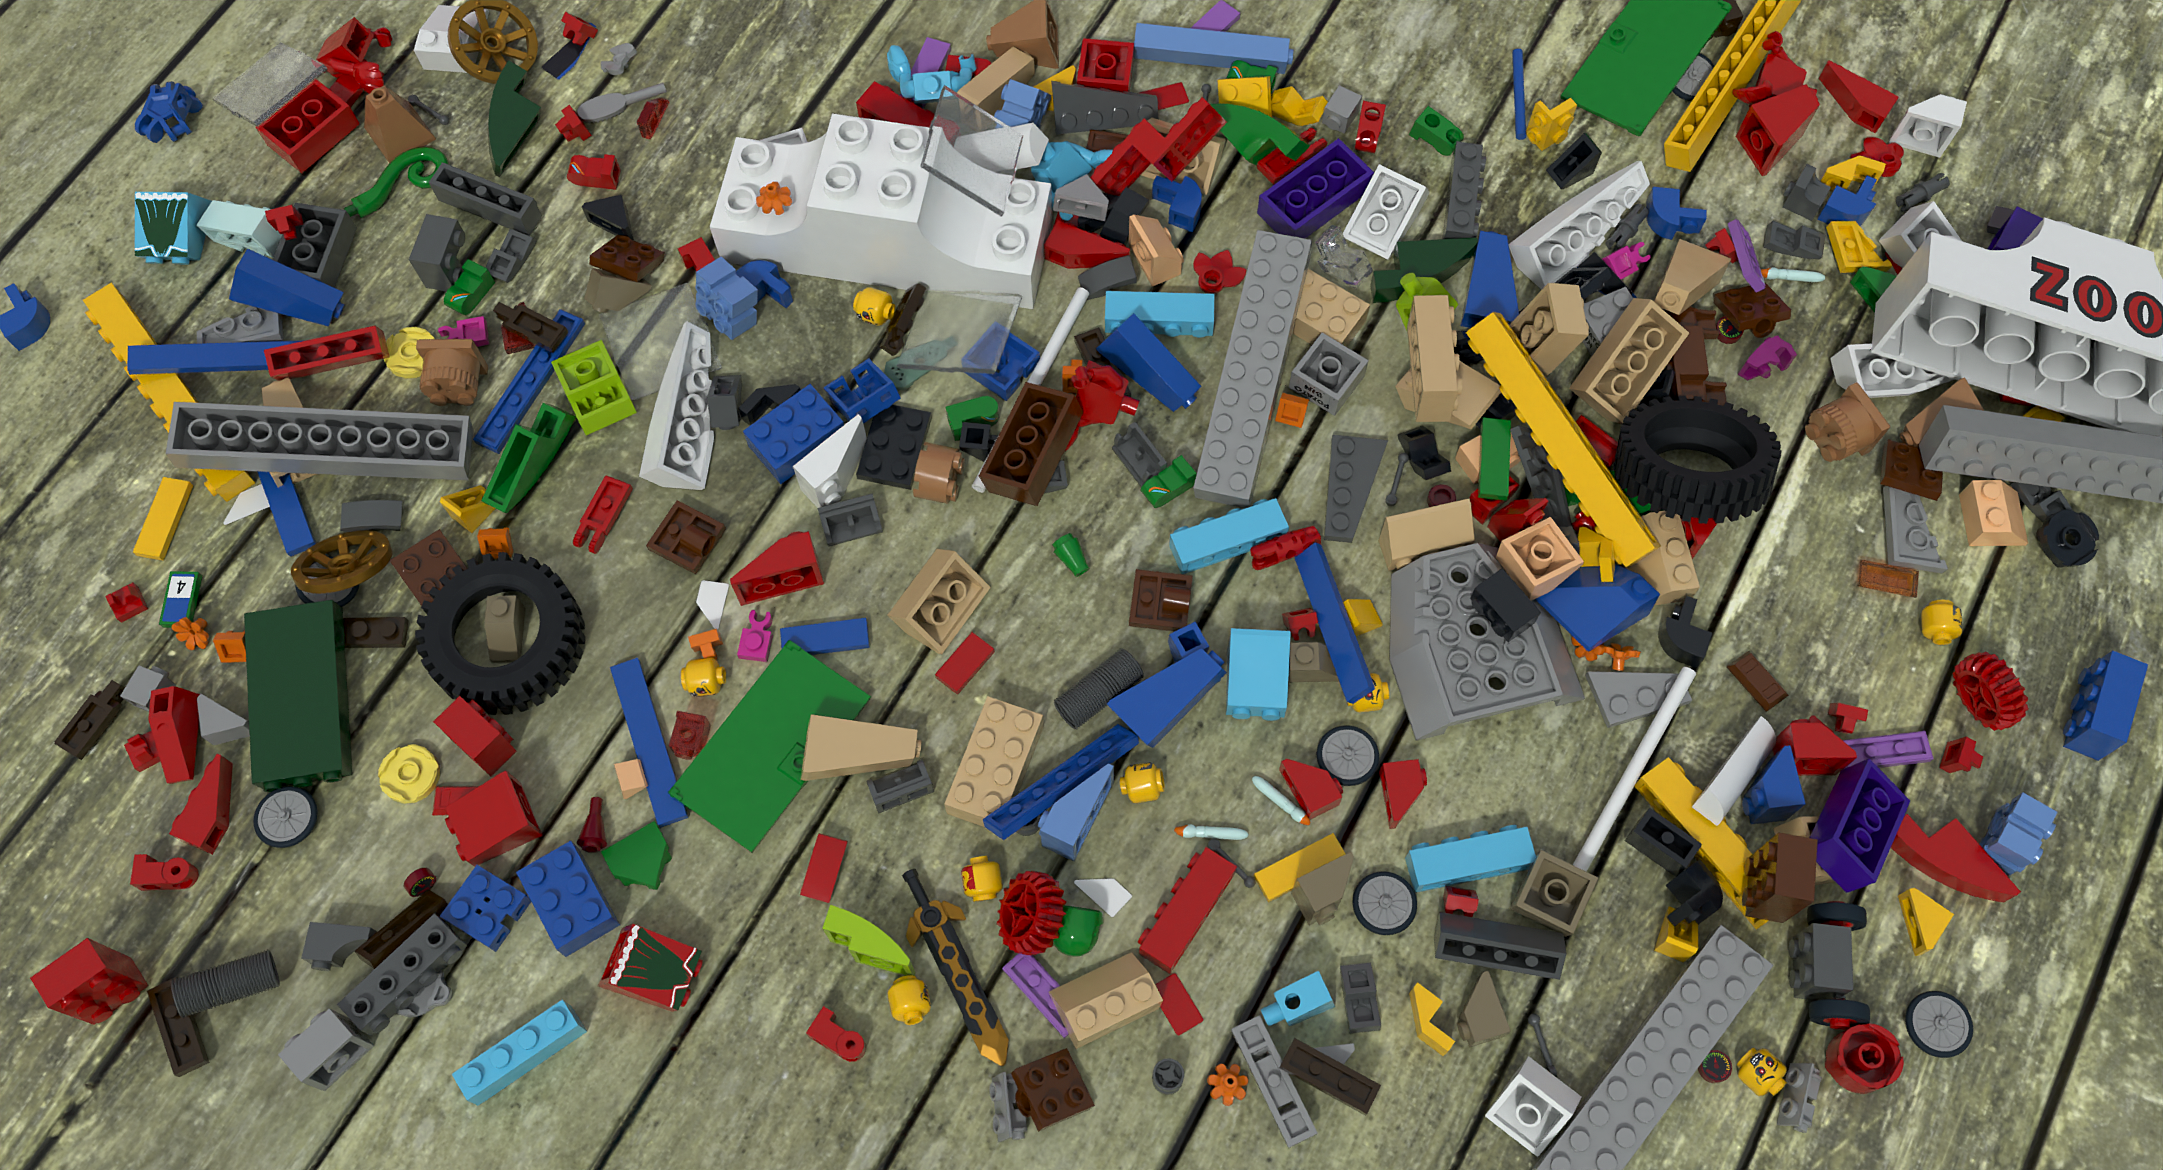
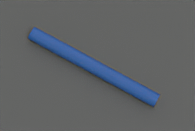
M1514 49L1512 51L1515 131L1516 139L1523 140L1526 138L1522 49Z

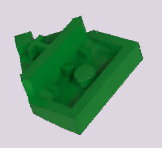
M655 821L601 851L611 873L624 886H629L630 884L645 885L653 890H658L661 883L659 878L664 866L672 859L668 852L669 845Z

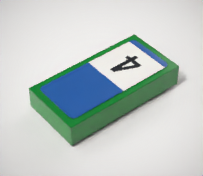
M170 571L159 620L160 626L171 628L174 623L179 622L183 617H187L193 623L202 581V575L199 572Z

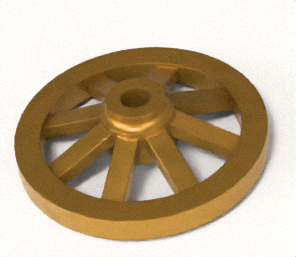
M469 0L456 10L449 23L447 37L450 51L461 68L476 79L496 84L500 73L506 65V61L501 54L523 61L519 67L527 72L536 59L538 41L534 27L526 15L509 2L504 0ZM484 9L501 12L494 28H489ZM475 11L481 33L463 21V18ZM509 16L521 29L503 35L501 31ZM459 29L477 41V43L460 44ZM525 37L527 52L507 47L506 44ZM481 52L482 56L478 65L472 62L465 53ZM490 58L494 59L501 72L486 70Z
M359 530L340 533L304 551L293 563L291 575L295 585L304 592L316 594L337 592L356 586L375 576L389 563L393 552L388 538L380 532ZM361 544L355 554L349 553V545ZM372 545L378 547L366 556ZM339 549V555L331 559L325 556V554ZM313 562H317L328 569L309 568V566Z

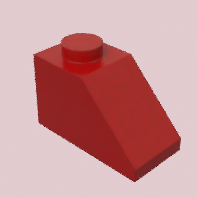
M1290 759L1281 761L1279 771L1300 808L1305 811L1310 820L1340 805L1343 789L1336 778H1331L1328 771Z
M1419 759L1382 764L1379 774L1389 829H1395L1419 798L1424 786H1427L1426 771L1424 768H1420Z

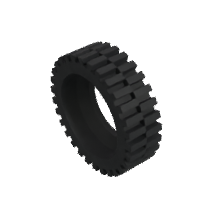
M1668 396L1662 398V403L1657 399L1650 400L1648 406L1642 403L1638 405L1637 410L1632 409L1629 415L1625 416L1621 425L1613 465L1614 476L1616 480H1619L1621 489H1627L1626 494L1630 498L1638 496L1637 503L1641 506H1645L1648 503L1651 504L1650 511L1658 513L1661 509L1666 511L1665 517L1673 519L1675 514L1682 515V521L1690 522L1691 517L1698 518L1699 523L1707 524L1708 518H1713L1715 524L1724 523V519L1727 517L1733 522L1739 520L1740 514L1744 518L1751 516L1752 510L1758 512L1762 504L1765 505L1768 502L1781 458L1780 441H1776V433L1769 432L1770 426L1767 423L1759 424L1760 418L1755 414L1747 417L1748 411L1743 408L1737 411L1733 410L1734 404L1726 402L1724 406L1717 404V399L1710 398L1709 402H1702V397L1694 396L1693 401L1687 400L1686 396H1678L1677 401H1673ZM1681 449L1705 452L1723 460L1733 470L1722 472L1692 470L1675 465L1660 457L1659 454Z
M498 552L497 561H495L491 554L482 555L483 563L478 564L475 558L467 560L468 569L463 571L457 565L452 569L456 574L454 578L450 580L444 575L439 579L444 586L441 590L434 586L429 591L430 596L434 599L432 603L426 600L423 601L421 608L427 616L418 615L416 623L422 630H415V638L420 643V645H416L417 652L423 658L421 662L432 679L452 699L456 700L461 696L467 703L474 700L488 715H496L497 708L504 715L513 714L512 706L514 705L520 712L529 710L527 702L530 700L536 706L544 703L540 695L547 692L552 698L558 693L553 687L557 682L563 686L567 684L569 679L564 674L566 670L575 673L578 666L572 658H582L583 650L578 644H585L586 636L582 632V629H585V623L580 616L582 615L581 609L556 572L553 573L551 568L544 563L541 566L535 558L529 557L527 561L522 554L514 553L512 560L507 552ZM508 591H519L535 603L540 619L539 631L530 649L519 659L499 667H482L467 661L461 656L455 644V633L463 617L477 603L487 598V596Z

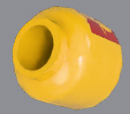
M988 856L970 858V865L964 866L961 870L964 894L967 897H972L973 902L997 898V893L1003 889L1000 865L995 861H988Z

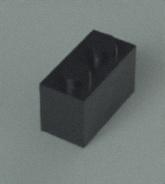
M1500 569L1476 586L1470 597L1474 609L1479 614H1484L1491 622L1493 631L1498 636L1504 637L1508 643L1535 624L1541 614L1540 610L1503 569Z
M1651 808L1641 816L1625 839V842L1675 877L1687 868L1702 846L1696 839Z

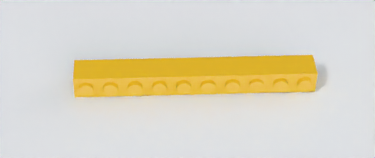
M1801 0L1757 1L1665 141L1666 166L1691 172L1737 101V98L1732 93L1733 89L1746 87L1768 53L1762 47L1763 42L1767 40V35L1775 31L1781 33Z
M112 283L83 299V302L89 309L85 314L95 326L98 324L101 326V329L98 330L99 334L108 344L113 343L114 347L111 348V351L120 362L125 361L127 363L128 346L158 345L125 297ZM125 366V367H124V370H125V371L127 372V374L129 375V372H128V370H127V366ZM178 373L129 375L133 381L138 379L140 385L136 387L145 399L151 398L154 402L150 405L154 413L160 419L163 417L166 419L167 422L163 426L168 433L174 402L199 403ZM194 469L200 477L205 475L207 481L204 482V485L213 496L219 494L226 502L255 484L248 471Z
M1492 312L1466 332L1470 338L1468 340L1469 346L1476 354H1481L1485 360L1483 365L1486 371L1492 377L1496 376L1501 384L1499 389L1507 400L1511 399L1517 407L1515 413L1523 423H1528L1532 429L1530 434L1538 446L1543 445L1548 453L1546 458L1555 470H1560L1564 476L1562 482L1570 493L1575 492L1581 501L1578 505L1587 517L1591 516L1596 523L1595 531L1613 541L1616 562L1629 567L1660 548L1661 545L1503 315Z

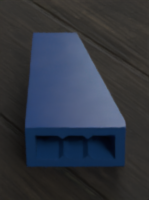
M1480 231L1474 252L1460 326L1472 328L1492 312L1501 313L1510 325L1519 315L1508 239L1506 235L1493 231Z
M250 249L246 250L236 267L229 299L234 302L328 327L334 317L339 319L345 304L341 303L344 292Z
M1134 313L1096 348L1101 355L1174 412L1180 406L1186 409L1197 399L1194 393L1202 386Z
M1201 648L1114 697L1107 705L1146 745L1154 748L1227 673L1221 667L1225 662L1213 650L1208 654Z

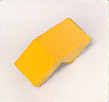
M1293 86L1274 90L1271 95L1272 116L1297 126L1319 122L1328 103L1323 96L1304 100Z
M1857 156L1828 167L1820 181L1830 186L1829 191L1833 192L1836 185L1847 190L1852 180L1862 183L1867 175L1878 181L1884 172L1886 164L1863 156Z
M1579 527V553L1584 561L1580 567L1600 566L1601 582H1613L1615 572L1613 541L1586 527Z
M1417 982L1409 993L1417 1037L1444 1056L1455 1041L1429 1022L1443 1001Z

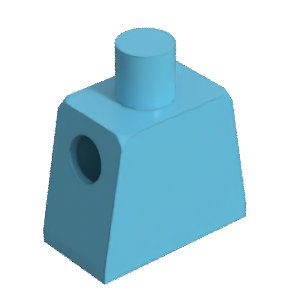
M1317 971L1276 991L1274 996L1277 1002L1262 1008L1261 1012L1268 1027L1284 1019L1290 1027L1332 1009L1335 1005L1320 972ZM1293 999L1300 1000V1005L1296 1009L1288 1008L1289 1002Z

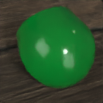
M1064 905L1063 912L1066 913L1062 917L1064 927L1058 929L1059 938L1053 939V945L1058 951L1067 956H1083L1089 953L1098 941L1099 928L1104 923L1103 911Z

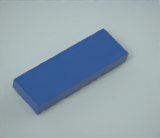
M866 618L780 628L781 648L784 647L788 640H791L810 655L870 648Z

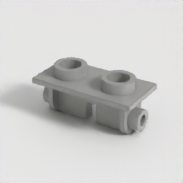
M1790 1063L1786 1075L1787 1083L1782 1102L1779 1106L1777 1125L1794 1126V1130L1802 1133H1807V1129L1812 1127L1815 1106L1807 1103V1098L1817 1100L1819 1085L1822 1077L1819 1076L1820 1070L1814 1068L1815 1064Z
M1006 1072L993 1077L989 1089L990 1098L994 1101L995 1106L993 1129L998 1136V1142H1003L1010 1138L1012 1140L1024 1139V1132H1027L1026 1117L1021 1114L1019 1109H1014L1013 1104H1016L1015 1093L1018 1088L1012 1075L1006 1074Z

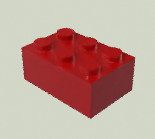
M314 78L255 128L268 147L302 174L360 123L346 102Z
M86 938L30 977L49 1009L93 1025L110 1018L114 1010L123 1004L134 1001L139 997L140 992L149 986L131 957L89 938Z

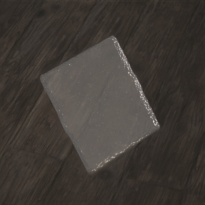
M280 42L212 99L238 118L241 117L259 127L327 70V67L305 53Z
M944 85L934 119L930 124L929 137L920 167L1002 217L1006 209L1011 185L1015 178L1016 164L1023 135Z
M688 282L634 301L620 311L609 310L608 313L599 314L612 348V358L619 367L631 401L660 390L673 349L685 322L688 321L709 332L707 322H705L704 317L696 309V301ZM711 339V366L708 367V373L722 368Z
M926 290L923 295L924 303L917 311L897 367L901 369L933 370L949 373L994 374L999 365L1023 296L1011 293H986L980 291Z

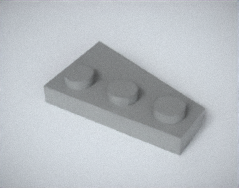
M253 306L245 308L246 313L234 319L226 317L197 331V344L283 341L282 314Z
M1885 486L1883 493L1888 565L1935 573H1943L1948 570L1945 560H1940L1936 547L1939 546L1936 537L1930 535L1926 525L1928 517L1920 497Z
M1588 671L1585 677L1607 728L1657 714L1679 674ZM1688 690L1678 707L1687 705L1692 701Z

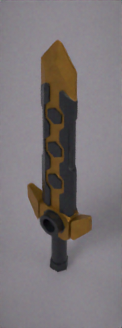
M911 869L905 872L902 877L908 883L919 908L915 910L914 917H910L906 938L910 946L914 947L921 936L920 933H923L927 946L963 1014V1019L980 1054L996 1064L1004 1066L1006 1064L1009 1039L991 1003L988 1002L951 922L948 921V918L950 920L965 921L966 917L960 907L949 902L942 901L940 903L937 900L930 902L918 878L917 870Z

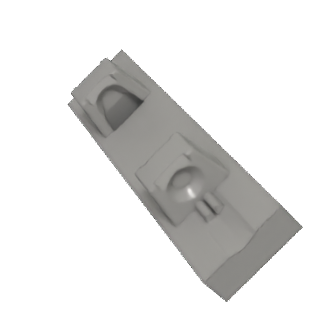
M1260 1015L1232 1028L1231 1032L1288 1149L1317 1135L1318 1133L1289 1074L1279 1068L1282 1060ZM1292 1102V1103H1291L1289 1106H1287L1286 1108L1280 1109V1110L1278 1109V1108H1280V1107H1282V1106H1284V1105H1286V1104Z

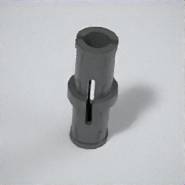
M1938 173L1925 182L1916 183L1913 189L1896 197L1897 207H1901V211H1907L1920 202L1925 203L1929 201L1934 194L1949 187L1948 177L1946 176L1939 181L1945 174Z
M1635 204L1626 218L1619 221L1616 231L1606 241V246L1609 250L1615 242L1617 244L1612 252L1622 248L1629 238H1633L1636 235L1638 226L1649 214L1646 207L1643 208L1640 214H1637L1642 204Z

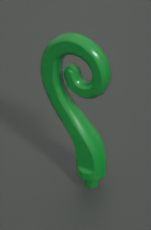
M416 147L401 153L388 164L375 185L368 191L352 198L353 204L345 207L344 210L347 211L350 217L359 214L361 218L377 211L387 200L399 175L408 166H410L408 169V179L413 185L422 189L431 188L429 181L441 163L449 165L446 155L432 147ZM420 161L433 162L436 166L435 171L428 176H420L425 170L423 162Z

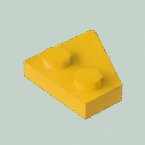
M1270 76L1217 80L1219 104L1244 106L1272 117Z
M1831 221L1826 227L1840 273H1856L1863 266L1887 272L1892 267L1888 259L1883 262L1874 250L1877 246L1864 234V230L1856 221Z

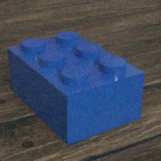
M809 384L743 430L749 448L776 480L782 484L795 475L793 466L844 426V422L815 388Z
M2112 650L2103 658H2098L2088 669L2084 668L2078 678V684L2081 685L2079 693L2074 696L2070 709L2073 710L2072 717L2067 721L2063 730V735L2066 736L2063 747L2099 761L2127 743L2148 664Z
M572 841L565 843L516 872L556 950L565 957L620 926L583 854Z

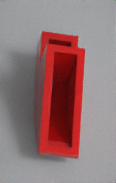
M1908 814L1904 816L1891 848L1910 865L1928 877L1965 894L2004 903L2021 893L2017 886L1956 818L1928 837Z

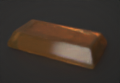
M1860 560L1858 586L1916 598L1919 571Z

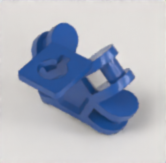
M167 82L166 87H160L158 84L151 85L143 110L136 119L135 130L138 134L147 136L150 141L156 143L162 139L164 128L170 139L175 142L181 134L185 132L187 135L192 133L185 122L188 112H199L203 105L196 97L194 90L191 87L183 86L181 83ZM175 116L179 123L170 128L165 120Z

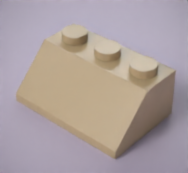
M1155 118L1147 120L1164 137L1169 134L1171 127L1174 125ZM1214 136L1174 181L1181 184L1184 177L1187 176L1197 183L1202 194L1207 195L1220 164L1226 139ZM1152 164L1141 174V176L1155 179L1156 176L1167 178Z
M1470 499L1386 517L1378 541L1388 571L1399 570L1425 555L1474 544L1475 538Z
M1666 511L1651 512L1641 516L1661 547L1632 566L1625 567L1623 564V568L1640 574L1660 593L1655 605L1682 602L1686 596L1693 598L1700 588L1680 515L1675 514L1672 519L1665 517Z
M936 549L887 616L906 634L938 654H943L991 587L955 551Z
M1132 952L1049 991V995L1068 1031L1075 1049L1158 1010L1163 1002L1149 972Z

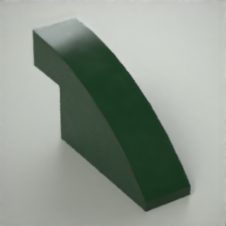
M509 60L500 73L494 87L489 109V154L494 174L498 177L502 175L540 120L541 115L540 106L519 94L526 84L527 71Z
M1477 238L1397 242L1393 255L1395 270L1373 271L1370 284L1372 303L1398 300L1405 291L1400 280L1409 273H1414L1416 277H1432L1443 283L1471 260L1478 243Z

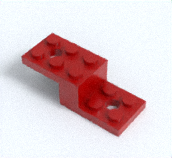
M1203 97L1190 106L1188 113L1180 122L1171 127L1166 137L1162 136L1144 118L1131 129L1130 134L1125 140L1113 149L1112 154L1105 162L1096 167L1094 174L1090 178L1103 192L1120 196L1125 187L1129 188L1147 167L1152 164L1173 182L1227 122Z

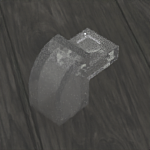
M1331 225L1315 242L1321 255L1317 260L1319 266L1339 284L1357 289L1373 272L1365 251L1348 247L1339 226Z

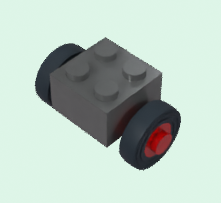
M1829 901L1811 905L1807 909V922L1809 926L1794 935L1789 942V956L1793 958V969L1790 971L1789 984L1794 989V998L1817 1000L1811 1002L1809 1006L1810 1020L1816 1024L1840 1030L1849 1029L1859 1024H1869V1006L1858 1001L1846 1000L1845 996L1853 991L1851 931L1866 927V910L1861 906L1842 901Z

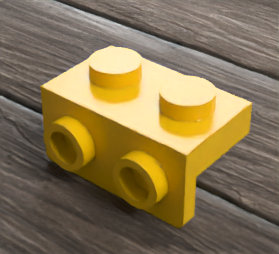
M1569 98L1549 110L1541 100L1536 102L1526 130V135L1530 142L1536 144L1543 151L1554 143L1559 144L1564 141L1568 136L1569 126L1574 120L1573 115L1577 104Z

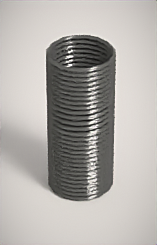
M1120 648L1093 669L1091 673L1083 676L1079 682L1054 699V705L1066 723L1077 730L1089 719H1092L1096 713L1101 712L1111 699L1130 689L1132 685L1144 677L1143 670L1127 650Z
M268 949L267 951L264 950L257 954L254 953V955L251 954L241 959L238 958V960L225 962V964L218 965L217 967H210V969L198 971L195 974L185 975V977L182 976L171 981L174 1002L182 1018L280 986L276 965Z

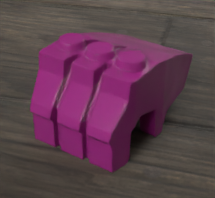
M1778 335L1772 338L1768 337L1748 358L1738 375L1747 381L1758 376L1767 379L1772 371L1768 365L1769 363L1777 365L1781 371H1784L1790 366L1797 354L1792 345L1782 340Z

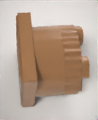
M472 339L417 340L416 350L423 359L419 387L421 392L430 398V403L437 406H445L447 403H459L464 406L473 404L477 396L479 375L488 374V365Z
M1856 382L1848 386L1840 398L1814 410L1809 417V424L1805 426L1807 437L1810 440H1814L1820 449L1823 459L1832 462L1834 460L1840 461L1856 452H1859L1861 456L1871 452L1888 431L1890 425L1859 383Z

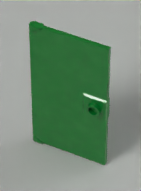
M1630 0L1600 39L1598 45L1568 84L1560 98L1565 101L1571 98L1578 107L1614 123L1636 136H1641L1706 43L1731 11L1732 5L1723 0Z
M788 640L667 793L753 853L808 782L800 779L810 716L818 715L854 721L869 702L871 696L801 649L800 646Z

